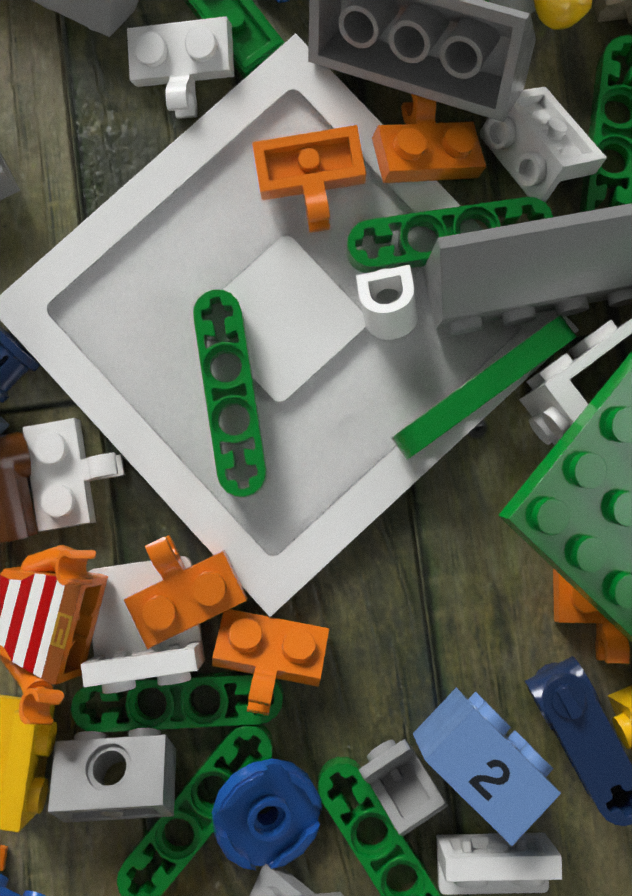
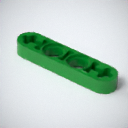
M630 35L619 36L613 39L606 46L598 60L588 135L601 152L604 150L617 151L624 160V170L620 173H610L600 167L596 174L584 176L580 212L595 210L605 199L607 188H615L609 196V207L632 203V36ZM618 55L624 56L626 65L631 66L623 78L622 85H615L620 77L621 69L620 62L615 61ZM611 101L623 103L630 112L629 121L617 124L609 120L605 114V104Z
M521 197L369 219L359 222L351 229L347 239L346 254L349 263L356 270L363 273L410 265V268L422 267L426 265L432 250L429 252H418L410 246L408 234L414 228L427 227L435 233L436 238L461 234V224L470 219H477L483 222L487 229L516 224L522 214H527L529 221L552 218L553 214L550 207L544 201L535 197ZM498 216H501V217H502L501 224H500V221H499V219H498ZM392 231H399L398 248L401 256L393 255L395 245L379 248L377 257L374 259L368 258L366 250L356 249L362 246L365 236H373L375 244L391 243Z
M213 289L205 292L197 299L194 305L193 319L216 472L221 487L227 493L236 497H250L257 494L263 488L267 480V466L244 317L239 302L232 293ZM222 303L225 311H233V316H228L224 320L226 336L228 340L238 336L239 342H220L207 348L208 340L218 341L212 320L204 319L205 316L213 313L214 304ZM233 354L240 359L242 368L235 380L221 382L213 377L212 364L219 355ZM233 405L245 408L250 416V423L247 429L238 435L224 433L219 424L221 413L227 407ZM254 439L255 449L243 448L247 465L257 467L258 473L257 476L249 478V487L241 489L238 481L229 480L228 471L236 469L235 452L231 450L223 454L222 445H241Z
M562 315L558 316L406 426L391 439L408 460L577 337Z
M240 671L191 674V680L172 685H158L157 677L135 680L136 688L128 691L125 704L128 718H122L124 707L109 708L102 714L101 718H97L95 709H87L86 702L95 696L96 691L100 692L101 700L105 702L119 701L124 696L123 692L104 694L102 693V685L83 686L79 689L72 699L71 712L74 721L80 728L85 731L120 732L136 728L160 730L259 725L267 723L277 716L282 707L284 693L282 684L276 679L273 691L275 699L271 701L269 716L247 712L248 701H237L235 706L237 713H228L231 694L227 683L237 684L235 695H247L250 692L253 674ZM209 685L215 688L221 699L219 709L211 714H201L196 711L191 703V693L196 687ZM156 688L164 694L167 705L163 714L150 717L141 712L137 701L138 695L143 689Z
M264 724L234 726L176 795L174 816L158 817L126 857L117 876V886L121 896L163 895L214 832L212 820L214 804L205 801L200 795V782L205 777L211 775L219 776L227 781L235 773L228 765L237 756L240 743L236 740L239 736L244 740L251 739L253 735L260 739L258 751L261 756L257 758L253 754L247 755L239 765L238 770L252 762L271 759L273 738L271 732ZM222 756L228 765L217 760ZM176 818L184 819L193 827L194 839L184 846L171 844L165 836V824ZM157 851L163 859L156 867L151 879L152 882L147 880L141 886L136 884L133 880L137 872L136 869L143 870Z
M335 757L328 760L322 766L318 775V793L321 801L380 895L444 896L440 893L437 884L407 837L398 834L371 785L363 779L359 772L361 766L349 757ZM337 772L343 778H348L352 775L355 777L351 782V786L359 806L352 812L350 803L342 791L338 790L334 793L329 791L333 787L332 775ZM367 797L371 799V802L362 804ZM351 812L347 818L344 817L343 814ZM368 817L379 818L387 826L385 838L375 845L363 843L356 834L359 823ZM399 864H406L417 873L415 884L406 891H396L386 882L388 872Z

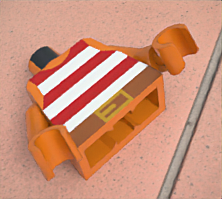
M59 545L31 554L25 558L20 567L5 568L0 573V661L19 684L23 692L19 703V716L24 724L52 725L54 719L50 715V705H60L64 698V693L61 690H54L52 684L57 685L82 675L81 664L87 661L108 580L107 575L91 573L86 570L88 559L96 558L95 550H76L65 545Z

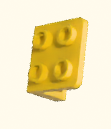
M0 695V830L20 832L44 808L49 787L48 779L44 778L47 757L51 755L54 748L57 723L53 722L52 725L24 724L19 716L21 697ZM50 705V715L52 718L54 717L55 705Z

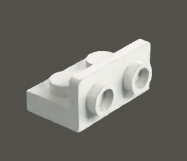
M546 87L523 90L504 122L487 118L480 131L482 140L527 196L538 198L544 202L548 200L560 181L596 174L607 158Z
M544 832L524 833L513 846L499 833L436 835L438 888L443 895L545 893L549 889V880H562L561 854Z

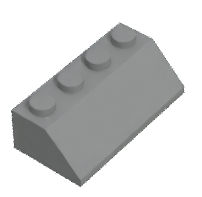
M309 0L308 62L501 122L505 121L525 87L536 41L530 13L484 0Z
M632 203L437 238L423 269L435 331L450 328L451 335H464L483 329V322L503 319L504 326H514L535 320L536 313L555 310L556 316L562 315L563 317L588 310V303L608 300L609 307L632 304Z

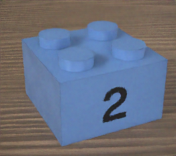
M456 687L414 731L413 736L424 760L513 846L561 794L547 778L554 768L516 730L507 737L505 734L511 726L476 691L468 699Z

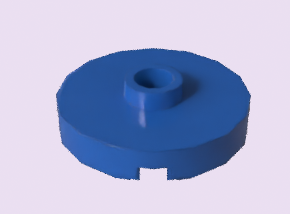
M272 758L252 762L232 774L218 791L212 809L213 831L217 843L227 859L243 869L256 870L255 866H264L265 864L269 865L270 869L283 867L301 856L316 838L320 826L318 818L320 809L322 810L321 798L307 772L294 763ZM272 806L267 813L258 814L265 807Z

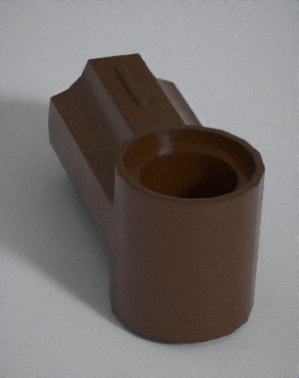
M21 432L0 435V543L38 534L27 479L31 476V459L28 445Z

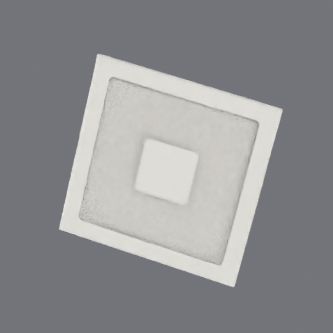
M296 33L0 295L1 322L209 551L215 555L225 550L242 587L269 617L282 607L545 361L408 460L391 438L558 317L555 310L536 313V319L514 326H504L503 319L483 322V329L464 335H451L450 328L435 331L423 273L425 266L410 268L418 310V321L414 329L406 336L394 340L377 338L368 331L356 275L366 273L356 270L349 263L346 254L347 239L351 229L359 222L369 219L459 207L460 205L437 181L383 183L372 141V136L377 126L383 124L329 68L308 62V46ZM357 125L366 170V182L361 185L326 190L330 212V230L309 233L303 194L262 201L252 142ZM474 219L467 220L460 226L461 234L483 230ZM427 227L414 228L408 234L410 246L418 252L431 251L437 240L435 233ZM392 231L391 243L375 244L373 236H365L362 246L356 249L366 250L368 258L374 259L377 257L379 248L395 245L393 255L401 256L398 248L399 231ZM213 289L232 293L238 300L244 317L267 466V480L263 488L257 494L250 497H236L227 493L221 487L216 472L193 319V310L197 299L205 292ZM222 303L214 304L213 313L205 316L204 320H212L218 341L208 340L207 348L220 342H239L238 336L229 340L226 336L224 320L228 316H233V311H225ZM563 316L574 333L579 331L566 316ZM233 354L219 355L212 364L213 377L221 382L233 381L239 376L242 363ZM233 405L227 407L221 413L219 424L224 433L238 435L247 429L250 423V416L245 408ZM254 439L241 445L223 444V454L233 450L236 456V469L228 471L229 480L238 481L241 489L249 487V478L257 476L258 470L257 467L247 465L243 448L254 450Z

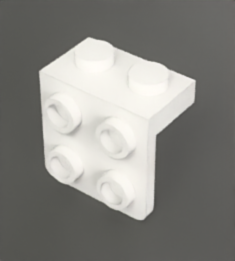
M632 319L618 328L612 320H609L568 350L573 356V360L565 353L526 381L532 390L519 400L532 416L529 419L530 426L547 445L553 443L555 446L588 406V403L570 379L632 334Z
M180 556L185 568L192 566V562L188 557ZM151 560L90 570L89 572L107 575L108 580L92 638L94 657L81 664L83 686L102 685V693L109 694L136 688L135 680L157 677L158 685H172L191 680L190 672L197 671L205 662L201 625L198 624L147 649L124 602L125 598L163 580Z

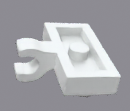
M227 16L127 28L130 81L136 87L167 84L165 92L167 110L175 111L177 119L197 117L195 81L234 77L232 24Z
M76 418L23 427V434L31 459L30 481L38 532L96 523L90 481L126 475L123 455H116L113 452L86 458L81 421Z

